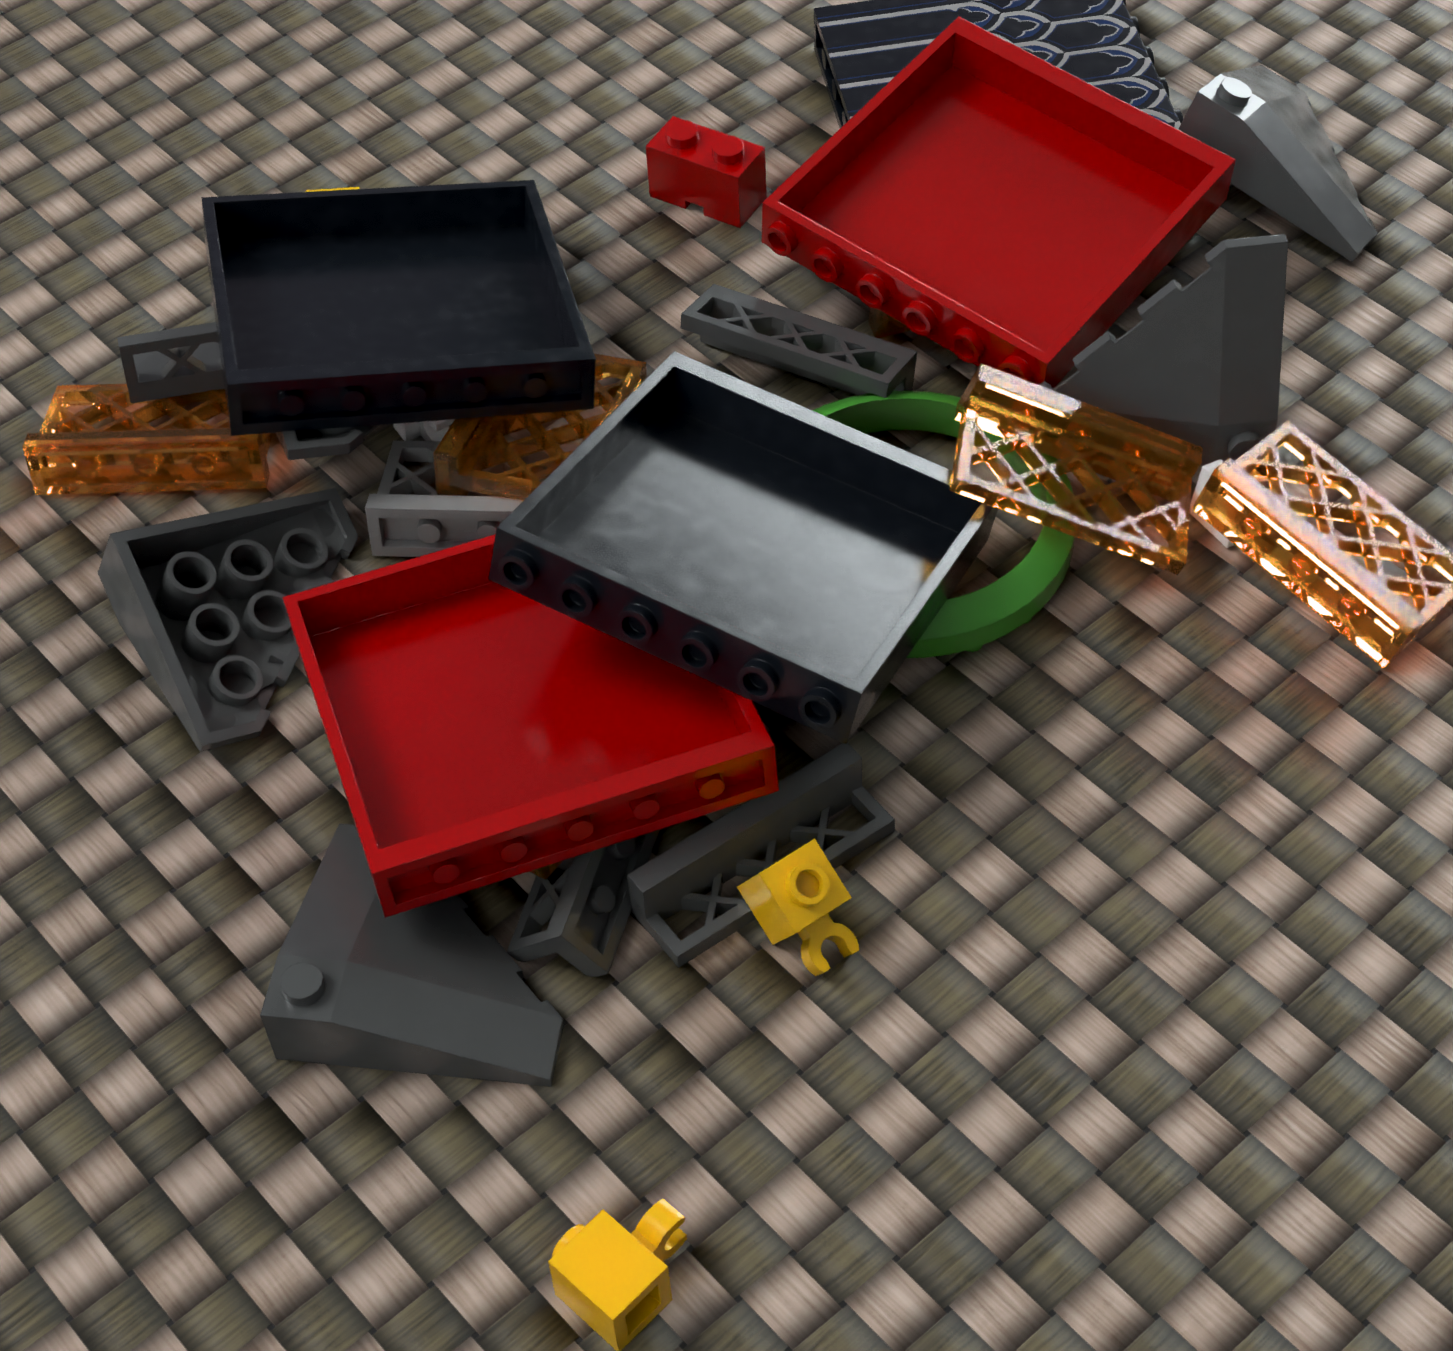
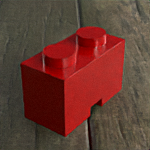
M675 116L646 145L650 197L684 209L690 203L703 207L704 216L738 228L745 224L767 198L765 147Z

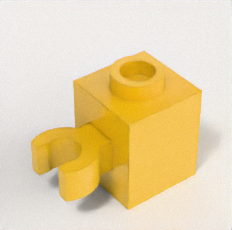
M815 838L737 886V889L772 945L798 933L802 940L801 958L803 964L813 975L818 976L831 969L821 952V945L825 939L834 942L844 958L859 951V944L854 933L845 925L834 923L828 914L852 897Z
M661 1199L644 1214L636 1229L630 1233L602 1209L586 1226L578 1224L568 1230L556 1244L552 1258L548 1261L555 1295L616 1351H621L673 1300L669 1269L663 1261L671 1257L687 1240V1235L679 1229L685 1222V1217L665 1199Z

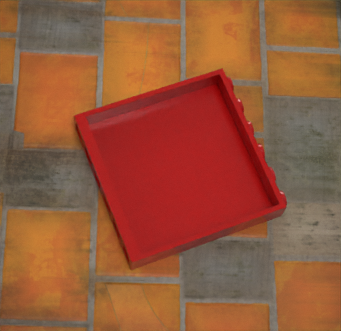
M958 16L762 202V243L769 246L778 255L786 256L811 270L820 279L832 282L853 294L867 306L879 309L905 324L914 333L926 336L952 351L961 360L973 363L999 378L1011 389L1028 394L1043 381L1049 383L1052 389H1054L1075 366L1073 358L1109 329L1227 199L1236 159Z
M496 534L282 597L385 918L779 791L775 746L752 700L489 580Z

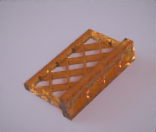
M594 354L596 358L594 408L601 406L606 412L586 419L579 414V412L585 410L455 419L433 452L437 495L467 496L468 492L472 491L524 501L542 483L540 479L548 477L574 451L564 452L559 445L578 439L585 440L646 379V362ZM608 377L624 379L606 386H602L598 382V380ZM563 417L569 423L547 431L541 425ZM527 429L531 436L508 442L503 437L504 435ZM543 450L550 456L527 465L521 458ZM505 462L511 467V470L498 474L483 471V469Z
M981 363L957 403L955 420L960 422L949 490L1178 575L1186 565L1192 477L1202 464L1203 447ZM983 431L1004 439L992 443ZM1016 451L1030 471L1018 475L1002 455ZM1041 453L1060 459V461L1049 464ZM984 461L999 481L993 483L969 474L971 465ZM1072 472L1087 492L1074 496L1059 476ZM1097 474L1116 480V482L1105 485ZM1041 482L1057 503L1049 504L1038 500L1028 487ZM1128 493L1143 513L1131 517L1115 497ZM1153 495L1172 501V503L1161 506ZM1098 504L1113 524L1108 526L1095 521L1085 508ZM1153 524L1168 542V548L1151 542L1142 531V528Z
M127 384L61 385L56 387L39 433L27 434L22 448L35 495L267 488L270 476L267 455L273 433L231 436L229 417L213 426L207 424L206 421L221 413L228 416L225 388L131 403ZM190 402H204L188 411L182 407ZM149 403L133 412L125 409L133 404ZM92 405L75 414L68 410L69 406ZM164 415L172 418L155 428L149 425V423ZM109 416L115 419V421L99 429L91 426Z
M1288 420L1237 460L1233 461L1231 458H1228L1217 466L1191 508L1382 668H1386L1400 654L1410 640L1453 602V553ZM1284 445L1303 461L1304 466L1281 463L1278 448ZM1254 477L1268 479L1270 490H1268ZM1285 481L1308 485L1311 499L1289 496ZM1325 488L1338 489L1350 499L1351 505L1329 502ZM1300 515L1315 517L1318 530ZM1333 520L1356 523L1359 538L1336 535ZM1373 526L1389 530L1398 538L1399 544L1376 541ZM1349 555L1364 557L1366 569ZM1381 559L1404 562L1407 578L1385 575ZM1422 565L1436 568L1452 582L1447 584L1426 581ZM1397 594L1412 596L1415 609Z

